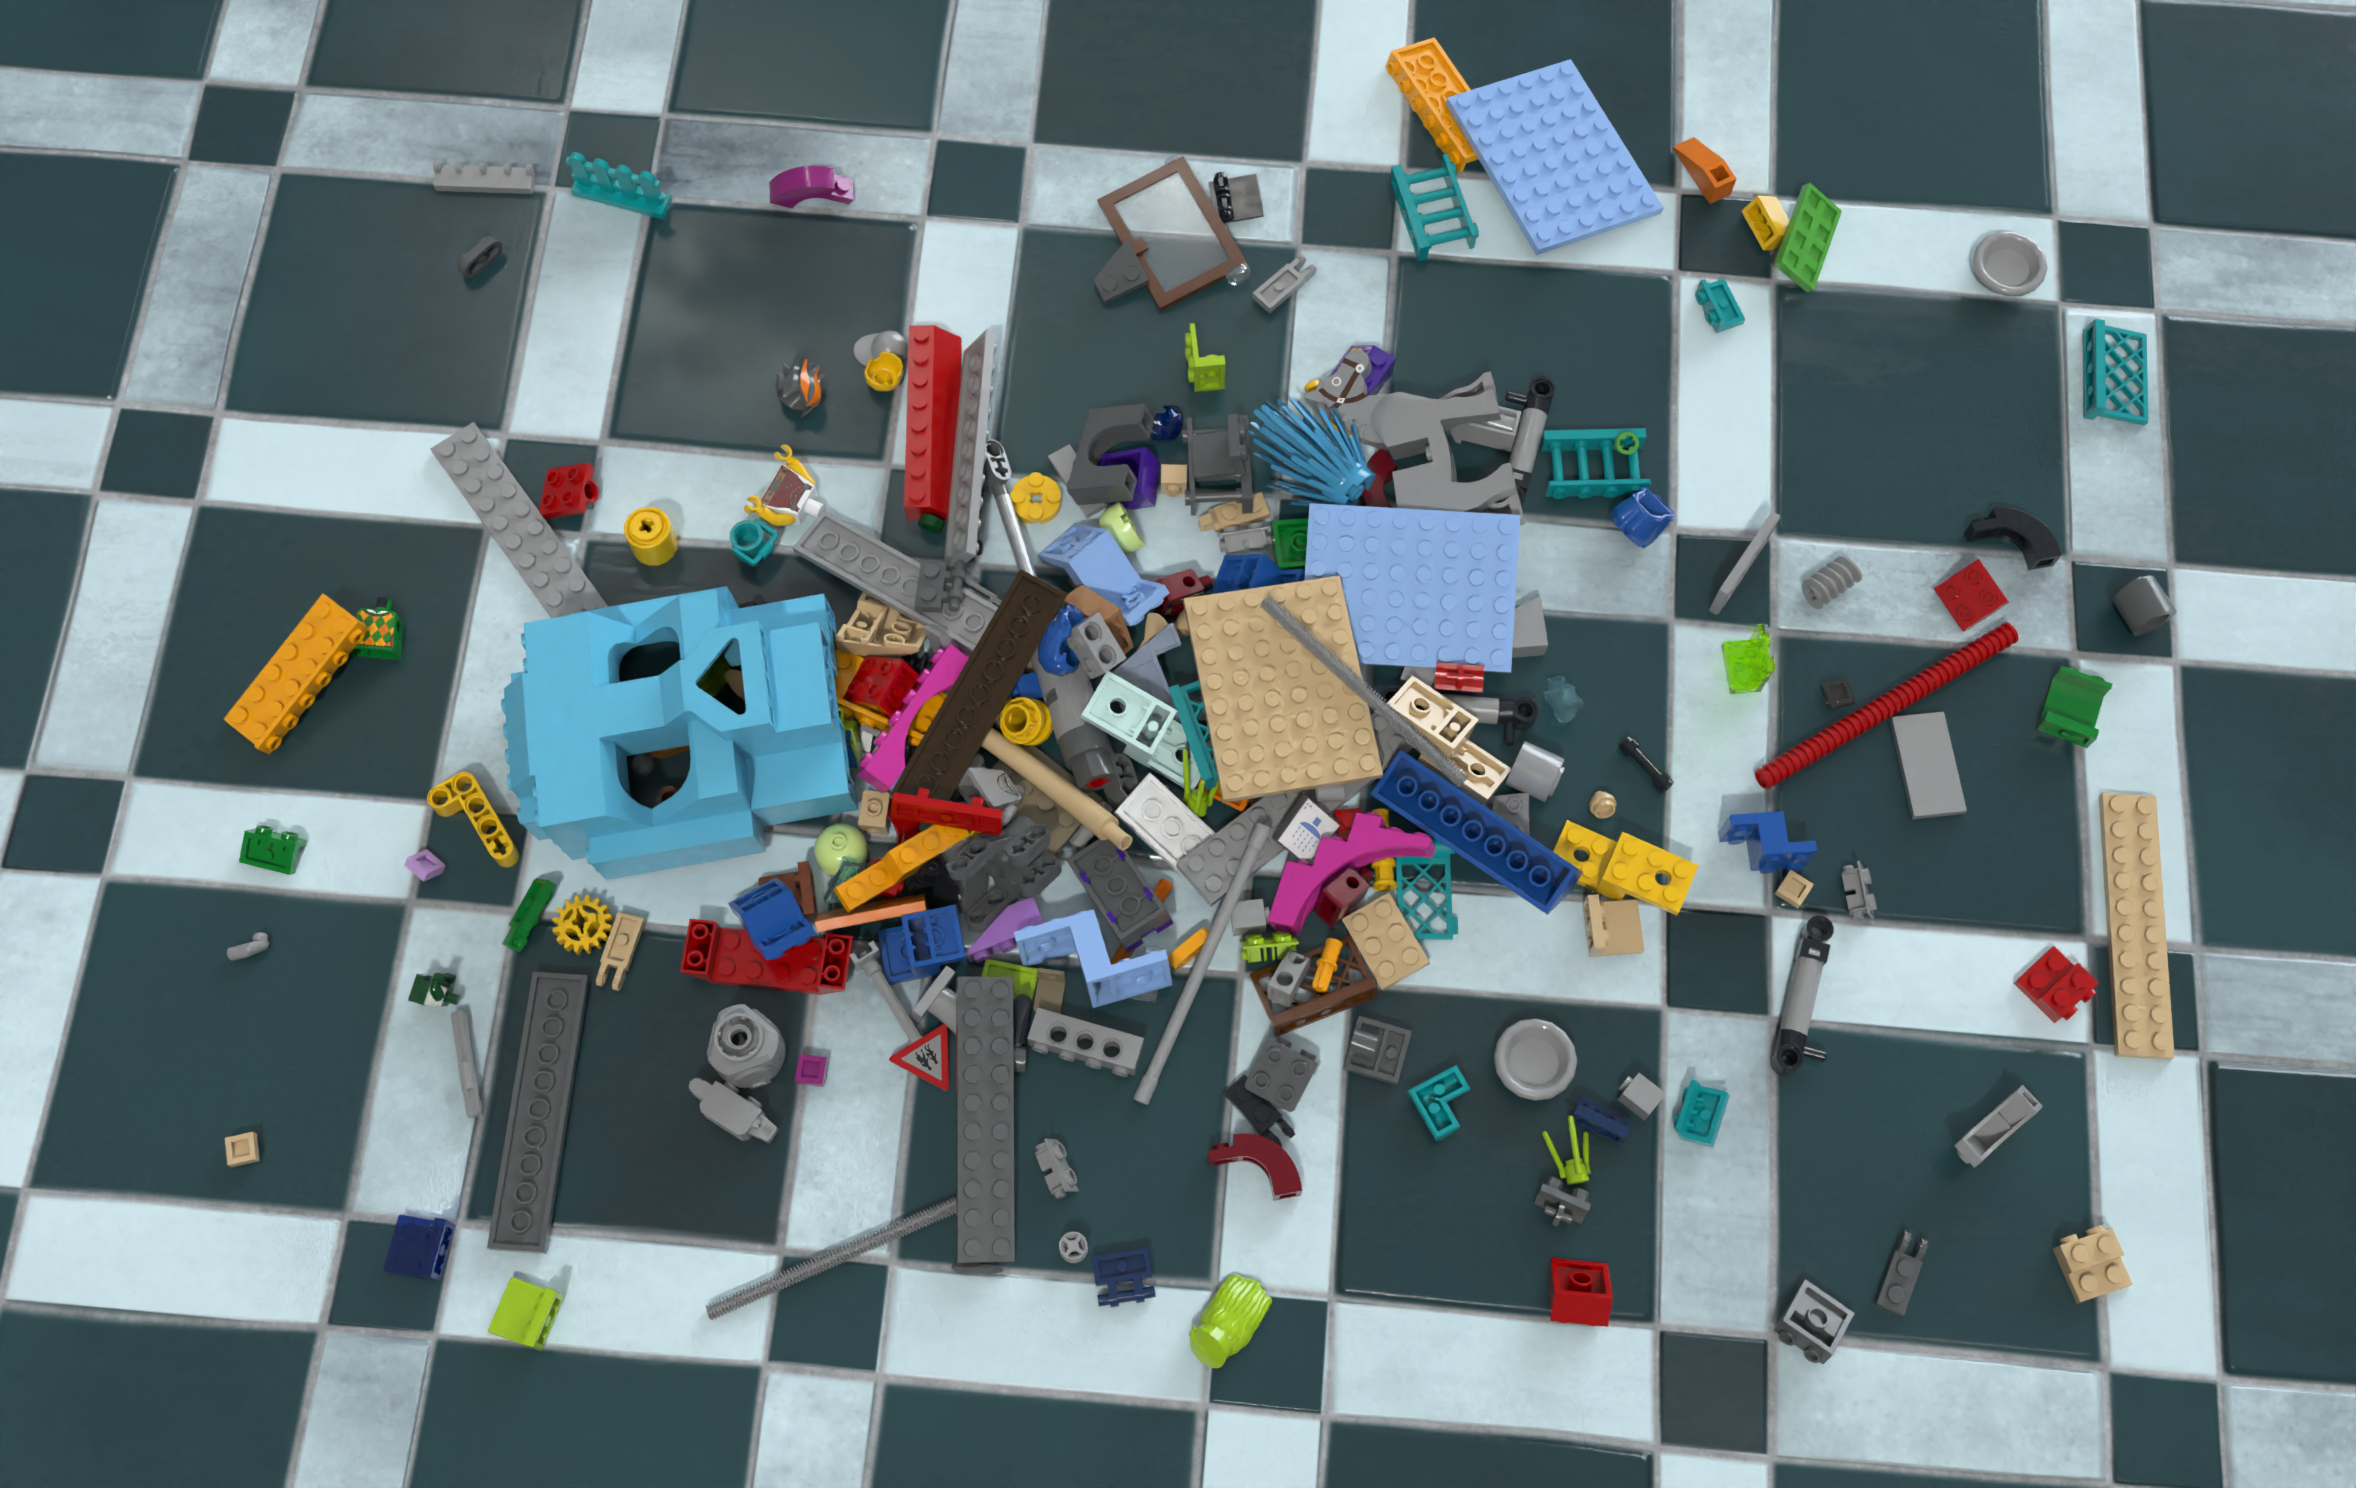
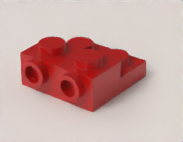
M2055 946L2051 947L2014 982L2053 1023H2056L2062 1017L2066 1021L2079 1010L2075 1005L2080 1000L2086 1003L2097 993L2094 987L2099 983L2079 963L2073 965Z

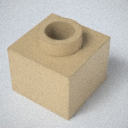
M1161 464V494L1171 497L1185 495V490H1187V465Z

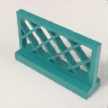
M2094 319L2083 330V401L2085 419L2094 420L2097 416L2140 425H2146L2149 422L2147 334L2105 326V320ZM2105 334L2111 335L2117 344L2112 347L2106 341ZM2126 340L2138 341V350L2135 352ZM2121 346L2129 357L2123 360L2114 349ZM2108 354L2118 364L2113 369L2105 360V356ZM2132 359L2139 366V372L2135 373L2126 362ZM2121 368L2130 379L2124 382L2115 371ZM2108 376L2118 386L2114 391L2106 384ZM2131 381L2139 388L2137 396L2127 386ZM2120 389L2130 399L2126 404L2115 394ZM2108 398L2118 407L2117 411L2106 409V400ZM2133 403L2139 409L2140 416L2134 415L2127 406Z
M1199 681L1179 687V684L1169 687V691L1175 708L1178 710L1177 713L1202 780L1205 781V789L1209 790L1216 787L1215 783H1218L1215 761L1214 759L1212 761L1210 753L1213 754L1212 748L1206 745L1210 737L1208 727L1198 723V718L1201 712L1204 711L1203 701L1200 704L1193 702L1187 694L1200 690ZM1201 730L1206 732L1205 736H1203Z

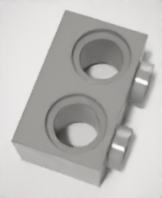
M1099 612L1085 618L1071 628L1072 633L1067 638V643L1076 654L1083 670L1090 679L1106 673L1126 659L1125 654Z

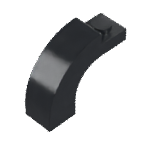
M1994 508L1987 518L1981 517L1973 520L1964 532L1967 542L1988 538H2003L2013 542L2023 553L2028 570L2054 566L2062 556L2058 543L2051 531L2034 516L2017 509Z

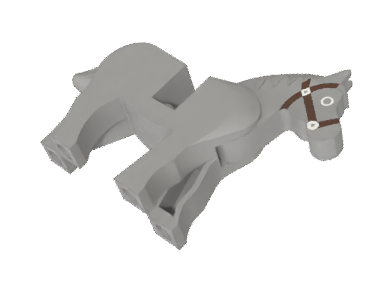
M1353 350L1345 356L1339 369L1333 375L1326 377L1324 380H1319L1316 390L1303 394L1307 402L1322 408L1334 425H1336L1334 422L1335 415L1332 409L1335 407L1349 436L1352 435L1354 437L1351 428L1354 422L1360 442L1378 449L1387 450L1394 460L1426 452L1428 462L1430 461V463L1392 472L1397 508L1520 515V525L1525 524L1511 464H1502L1494 473L1479 481L1469 483L1457 482L1455 461L1445 432L1459 424L1501 420L1491 371L1483 373L1472 384L1455 389L1439 399H1430L1403 392L1367 395L1365 379L1371 373L1372 364L1365 352ZM1504 498H1507V499H1506L1505 501H1503V502L1495 503V502H1497V501H1499V500H1502V499H1504Z

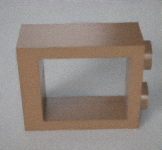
M1082 584L1067 595L1063 603L1064 606H1076L1077 609L1081 610V615L1084 616V619L1098 612L1100 613L1124 654L1134 647L1119 607Z

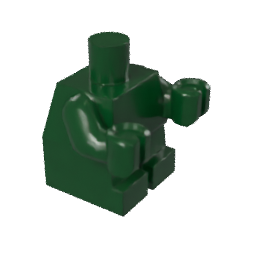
M435 973L432 978V976L427 974H416L408 1001L428 1006H448L449 1003L458 1005L461 995L453 993L454 988L450 987V984L455 982L456 975Z

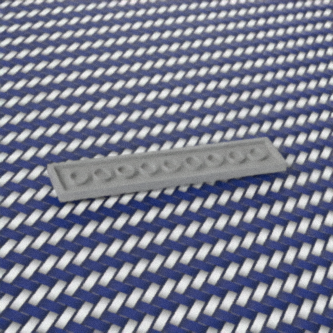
M988 329L963 353L944 562L948 564V571L954 569L956 561H963L966 564L977 555L979 550L977 534L981 527L979 512L983 504V498L981 497V489L985 481L983 466L987 459V453L985 452V444L989 436L987 421L991 414L989 399L993 392L991 377L995 370L993 355L997 348V344L994 343L995 332Z
M474 422L430 448L551 618L608 607Z
M825 510L820 513L793 546L796 554L923 626L930 625L951 637L958 646L971 653L998 609L996 605L962 587L964 595L963 602L959 605V611H950L948 609L949 604L943 603L942 613L916 612L914 605L920 563ZM946 583L945 591L951 590L952 583Z
M1376 711L1370 717L1384 774L1400 749L1406 754H1410L1414 750V746H1412V743L1409 744L1410 741H1406L1407 739H1404L1402 734H1399L1400 732H1396L1397 730H1394L1392 725H1389L1390 723H1386L1387 721H1384L1385 718L1382 719V716H1379ZM1376 779L1344 784V802H1316V788L1264 796L1180 860L1176 867L1209 906L1212 907L1225 897L1247 849V843L1256 823L1269 827L1271 832L1263 850L1257 857L1249 877L1285 850L1272 839V836L1303 794L1331 815Z

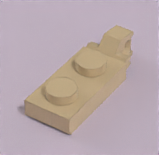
M1262 492L1252 495L1253 513L1242 514V503L1237 504V501H1231L1209 509L1208 514L1198 517L1201 533L1211 529L1223 533V528L1238 526V528H1241L1248 524L1269 519L1270 512Z

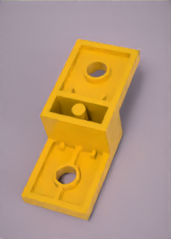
M1568 820L1553 850L1554 853L1583 872L1576 882L1577 884L1615 901H1621L1625 894H1629L1676 916L1682 907L1699 866L1627 833L1622 832L1616 842ZM1576 850L1585 851L1588 855V860L1584 862L1576 860L1574 852ZM1658 873L1667 875L1669 884H1658L1655 880V875Z

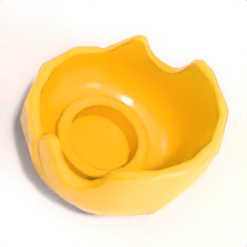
M881 352L877 359H870L864 371L866 383L879 392L894 390L899 386L903 377L904 367L902 360L895 354Z

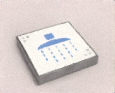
M1303 794L1272 836V839L1297 860L1313 865L1321 837L1331 839L1341 824L1308 796Z

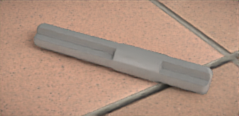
M459 1010L451 1013L458 1069L466 1115L468 1118H475L482 1115L479 1084L467 1014L464 1010Z

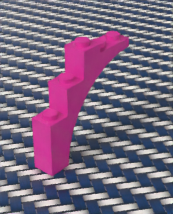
M1356 812L1347 842L1345 839L1337 836H1332L1331 839L1321 837L1313 865L1301 860H1297L1296 863L1286 862L1267 921L1275 931H1289V934L1299 936L1322 890L1348 868L1357 870L1367 864L1393 857L1416 856L1433 858L1436 849L1433 841L1424 833H1404L1396 827H1388L1387 829L1382 817L1376 813L1366 812L1362 814Z

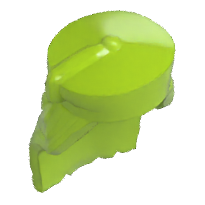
M1238 1274L1229 1275L1221 1284L1210 1303L1202 1310L1198 1327L1196 1325L1192 1327L1189 1337L1192 1352L1204 1365L1210 1368H1220L1228 1357L1236 1354L1249 1343L1272 1304L1271 1297L1266 1295L1264 1289H1261L1260 1282L1248 1277L1244 1278Z

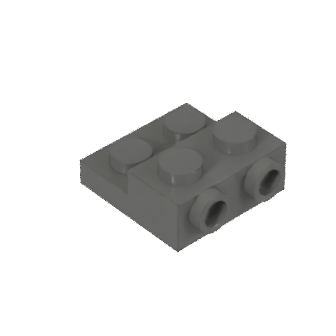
M1805 1279L1800 1284L1790 1304L1784 1309L1773 1330L1779 1334L1781 1342L1789 1346L1795 1345L1804 1351V1357L1808 1361L1824 1364L1834 1354L1855 1313Z

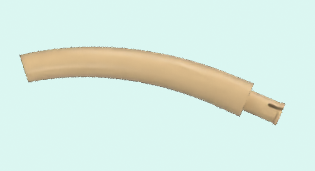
M994 728L991 729L982 747L1050 797L1100 840L1109 839L1122 851L1131 845L1132 836L1118 827L1119 821L1115 816L1025 749L1009 741Z

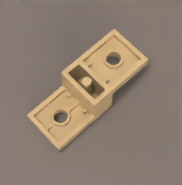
M1412 675L1387 705L1391 704L1390 707L1393 706L1392 710L1395 708L1394 712L1398 711L1397 715L1401 713L1400 716L1403 715L1402 719L1406 718L1405 721L1408 720L1407 724L1410 722L1409 726L1413 724V727H1416L1415 730L1418 729L1417 733L1421 732L1419 735L1423 734L1422 737L1426 736L1425 739L1428 738V741H1431L1430 744L1433 743L1432 747L1436 745L1434 749L1438 747V750H1441L1440 753L1443 752V755H1446L1445 758L1448 756L1447 760L1451 759L1450 762L1453 761V764H1456L1455 767L1458 765V769L1461 768L1460 772L1463 770L1462 774L1466 773L1468 775L1467 780L1457 788L1485 806L1507 779L1511 768L1468 740L1479 719ZM1417 705H1420V706H1422L1425 710H1424V711H1423V710H1419L1418 708H1416V706H1417ZM1420 755L1418 759L1420 763L1451 784H1455V782L1452 783V780H1449L1450 777L1447 778L1448 775L1444 776L1445 773L1442 774V771H1439L1440 768L1437 769V766H1434L1435 764H1431L1432 762H1429L1427 757H1424L1425 755ZM1471 770H1477L1481 775H1476Z

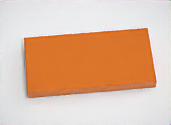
M925 893L916 896L909 895L862 904L849 913L845 908L821 912L817 914L815 920L816 930L821 932L922 912L927 907Z

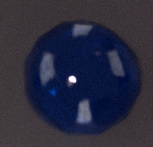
M1164 405L1163 408L1166 409V412L1155 415L1150 437L1152 440L1161 443H1172L1181 434L1184 419L1181 410L1177 406Z

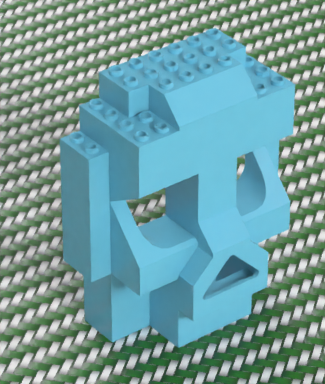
M725 586L524 623V633L521 634V643L526 650V658L523 659L524 671L511 673V683L504 688L505 698L501 700L502 711L506 715L503 733L506 740H508V749H505V759L510 767V774H507V785L509 790H512L520 799L521 808L517 809L519 823L538 840L551 839L572 860L587 858L588 864H591L596 872H599L606 880L763 853L766 852L764 826L859 810L856 785L850 776L845 729L839 718L834 677H838L834 639L837 635L835 615L825 595L819 594L739 608L728 587ZM663 641L679 643L681 660L662 674L620 682V663L623 656L630 649L640 645ZM721 653L731 667L739 665L742 667L746 711L742 715L736 714L701 689L700 679ZM690 746V770L686 781L677 793L652 809L632 799L629 789L626 756Z

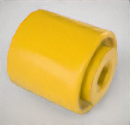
M642 507L628 516L624 523V534L634 556L641 563L649 566H658L668 562L674 556L678 547V540L668 516L662 510L655 507Z

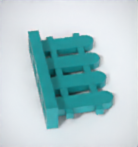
M572 152L571 156L567 157L566 164L572 167L573 172L571 176L572 179H575L571 188L573 196L664 220L671 205L672 197L671 194L660 192L661 182L656 180L652 173L641 171L640 175L632 173L629 167L619 164L617 169L610 168L609 164L600 158H596L591 163L586 161V158L577 152Z

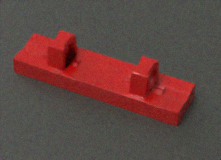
M919 788L917 796L894 792L892 818L1001 835L1003 810L984 807V798L973 797L972 803L969 805L932 799L929 797L930 789Z

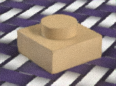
M1790 870L1775 892V895L1798 909L1814 884Z
M255 1132L225 1138L228 1166L235 1167L260 1161L258 1139Z

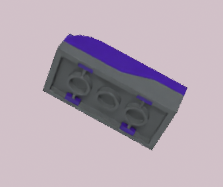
M1098 839L1066 860L1127 953L1144 943L1142 938L1149 933L1156 931L1158 934L1174 924L1168 911L1126 850H1120L1109 839Z

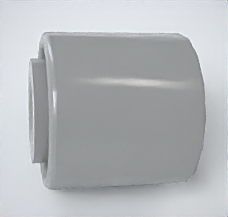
M1525 741L1505 785L1523 793H1529L1530 796L1545 802L1548 796L1552 797L1565 769L1562 767L1565 760Z

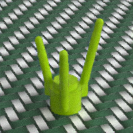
M1184 749L1183 801L1187 802L1186 806L1195 815L1202 817L1206 815L1208 806H1212L1219 782L1215 783L1216 787L1211 788L1209 794L1204 791V780L1200 781L1198 789L1190 792L1188 750Z
M1570 1115L1568 1122L1574 1159L1565 1161L1566 1167H1564L1546 1131L1542 1132L1548 1149L1558 1167L1560 1179L1566 1178L1567 1185L1589 1181L1588 1175L1591 1174L1589 1166V1133L1587 1131L1583 1133L1582 1160L1579 1155L1574 1118Z

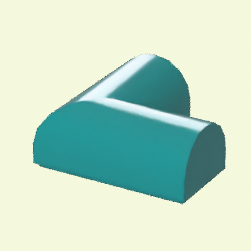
M1457 1065L1408 1090L1410 1098L1435 1141H1440L1452 1135L1460 1128L1447 1102L1470 1091V1087Z

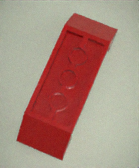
M690 919L680 972L716 984L817 995L845 991L850 964L849 955L852 951L854 937L826 933L825 939L810 937V940L800 946L794 945L785 950L786 953L783 956L774 960H766L753 947L745 930L721 928L717 921Z

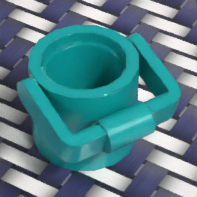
M757 518L754 521L743 520L738 522L730 531V541L733 546L731 552L739 560L753 567L757 566L762 559L765 560L774 549L773 544L777 540V532ZM762 530L772 536L769 541H766Z

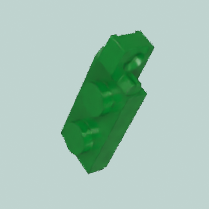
M536 878L533 880L509 923L511 929L505 937L503 945L515 952H521L528 942L527 936L529 932L539 922V915L543 907L550 902L553 896L552 891L556 884L545 879Z

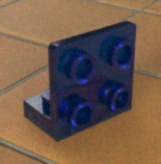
M399 1215L384 1265V1271L440 1282L456 1225L442 1218L435 1217V1220Z

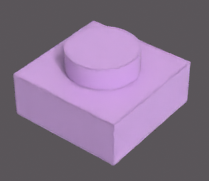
M427 849L409 856L405 862V866L423 882L442 874L446 866Z

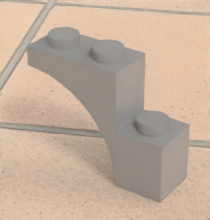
M2024 1085L2020 1086L1998 1104L1991 1113L1965 1133L1954 1145L1957 1148V1154L1965 1163H1970L1975 1168L2043 1106Z

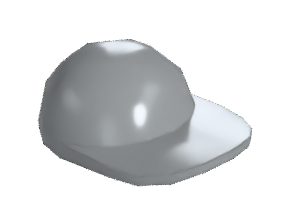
M888 330L860 338L854 345V354L858 362L865 367L870 359H877L881 352L893 353L903 362L908 353V345L902 335L896 331Z

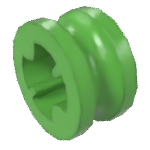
M1621 432L1614 440V447L1621 454H1632L1639 446V439L1632 432ZM1626 436H1630L1629 441H1633V445L1623 450L1624 445H1620L1621 439H1626Z

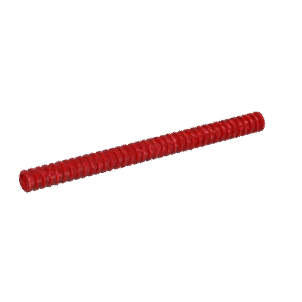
M2005 622L2001 624V626L1989 631L1988 634H1984L1981 638H1977L1974 642L1969 643L1968 646L1962 647V649L1950 654L1949 657H1945L1942 661L1930 666L1929 669H1925L1922 673L1911 677L1909 681L1907 680L1902 685L1900 684L1896 688L1891 689L1889 693H1884L1883 696L1876 698V701H1871L1869 704L1864 705L1863 708H1859L1856 712H1852L1849 716L1837 721L1836 724H1832L1829 728L1818 732L1816 736H1812L1809 740H1805L1802 744L1791 748L1789 752H1785L1782 756H1778L1775 760L1764 764L1762 768L1755 770V778L1758 784L1766 790L1771 789L1772 786L1778 785L1779 782H1783L1786 778L1791 777L1792 774L1798 773L1799 769H1805L1806 766H1810L1813 762L1818 761L1819 758L1825 757L1826 753H1832L1833 750H1837L1840 746L1845 745L1846 742H1850L1853 738L1864 734L1866 730L1872 729L1873 726H1877L1880 722L1891 718L1893 714H1897L1900 710L1911 706L1913 702L1915 703L1920 698L1922 699L1926 695L1931 694L1933 690H1938L1939 687L1958 678L1959 675L1965 674L1966 671H1970L1973 667L1978 666L1979 663L1981 664L1985 660L1990 659L1992 655H1997L2005 650V648L2017 643L2019 636L2016 629L2010 623Z

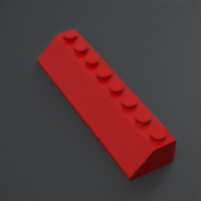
M909 325L904 509L907 521L919 520L921 514H930L941 520H948L961 385L962 338L935 325Z

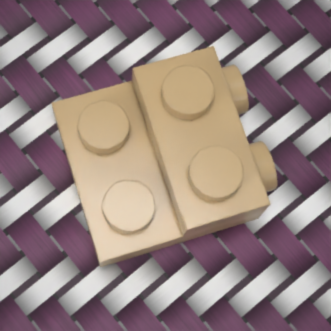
M2100 1225L2086 1230V1237L2078 1239L2077 1235L2073 1234L2060 1239L2062 1245L2053 1248L2076 1304L2133 1285L2121 1259L2124 1253L2113 1228L2104 1230L2103 1226Z

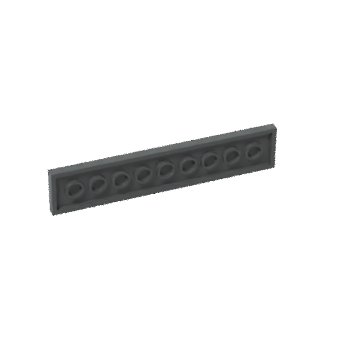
M534 971L532 973L487 1245L489 1250L547 1254L590 978L588 975Z
M957 977L956 1263L1015 1262L1013 977Z

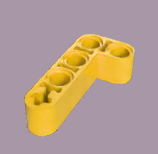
M458 773L429 791L427 801L438 815L449 817L462 809L465 810L488 852L500 866L511 867L517 863L520 855L518 848L483 788L471 773ZM472 784L469 790L462 791L465 785ZM448 797L446 803L438 805L442 798ZM484 805L482 811L474 813L476 807ZM497 826L494 833L487 834L490 827ZM501 843L504 845L506 849V853L504 855L501 849L498 847V845H500Z

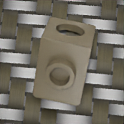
M1038 968V983L1033 1010L1036 1012L1038 1007L1061 1014L1066 984L1065 972Z

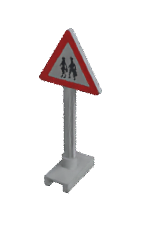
M874 941L869 943L870 953L868 950L858 955L860 959L857 958L855 953L850 954L851 963L858 972L863 969L868 977L871 976L911 1041L909 1046L892 1055L889 1061L938 1088L948 1091L947 1026L943 1024L925 1036L919 1034L880 971L882 967L877 961L880 958V952Z

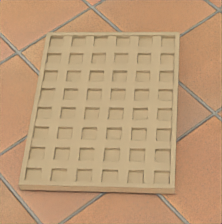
M1340 576L1184 598L1183 604L1223 803L1382 778L1383 771L1367 702L1365 703V700H1361L1362 698H1359L1357 693H1354L1355 691L1349 689L1347 684L1345 685V682H1342V680L1337 678V675H1334L1335 673L1327 669V666H1324L1325 664H1322L1320 659L1318 660L1317 657H1314L1315 655L1310 653V650H1307L1308 648H1304L1305 646H1302L1300 641H1297L1298 639L1292 637L1290 632L1283 628V625L1280 626L1281 623H1277L1278 621H1275L1270 616L1271 614H1267L1268 612H1265L1260 607L1270 595V599L1274 597L1273 601L1276 600L1275 604L1279 602L1277 606L1281 604L1280 608L1284 607L1283 610L1286 609L1285 613L1289 611L1287 615L1291 613L1290 617L1294 616L1292 619L1296 618L1295 622L1299 620L1297 624L1301 622L1300 626L1304 625L1302 628L1306 627L1305 631L1309 629L1307 633L1310 631V635L1313 633L1312 638L1316 636L1315 640L1317 638L1318 641L1321 640L1320 644L1323 642L1322 647L1326 645L1324 649L1328 647L1327 651L1331 650L1330 653L1333 651L1332 656L1336 654L1334 658L1338 656L1337 660L1341 659L1339 662L1343 660L1342 665L1346 663L1344 667L1348 665L1347 669L1351 668L1349 671L1353 670L1352 674L1356 672L1354 676L1358 674L1357 678L1361 677V680L1362 675Z

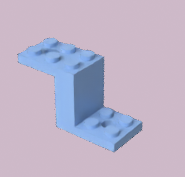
M1075 523L1038 554L1043 563L1064 568L1077 587L1082 584L1119 607L1128 626L1140 623L1144 619V615L1150 609L1161 605L1164 601L1163 598L1169 594L1165 585L1140 578L1112 535L1106 529Z
M1094 909L1078 911L1072 916L1061 919L1054 918L1047 923L1037 926H1026L1014 932L1023 966L1028 967L1076 953L1093 1008L1172 985L1169 962L1165 950L1150 951L1144 956L1134 959H1122L1116 964L1111 965Z

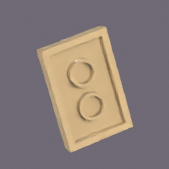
M1389 892L1342 919L1382 991L1430 965L1429 960Z

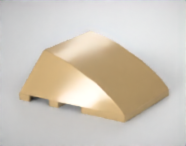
M863 592L858 600L857 609L847 625L843 624L836 635L835 642L839 651L850 654L897 657L919 652L927 635L924 630L925 626Z

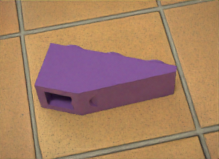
M1034 897L1007 906L966 951L969 962L976 961V963L985 961L986 958L989 959L991 954L996 952L1006 953L1012 951L1017 947L1014 932L1026 926L1044 924Z

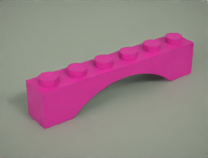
M951 644L943 650L941 648L936 650L930 659L933 664L929 670L925 668L917 677L916 681L919 684L916 689H910L902 699L905 705L901 711L897 709L889 718L888 723L890 727L886 732L882 730L874 740L875 749L872 753L867 752L858 765L861 766V769L857 775L882 794L892 788L905 769V740L910 723L916 712L929 698L951 690L969 657Z

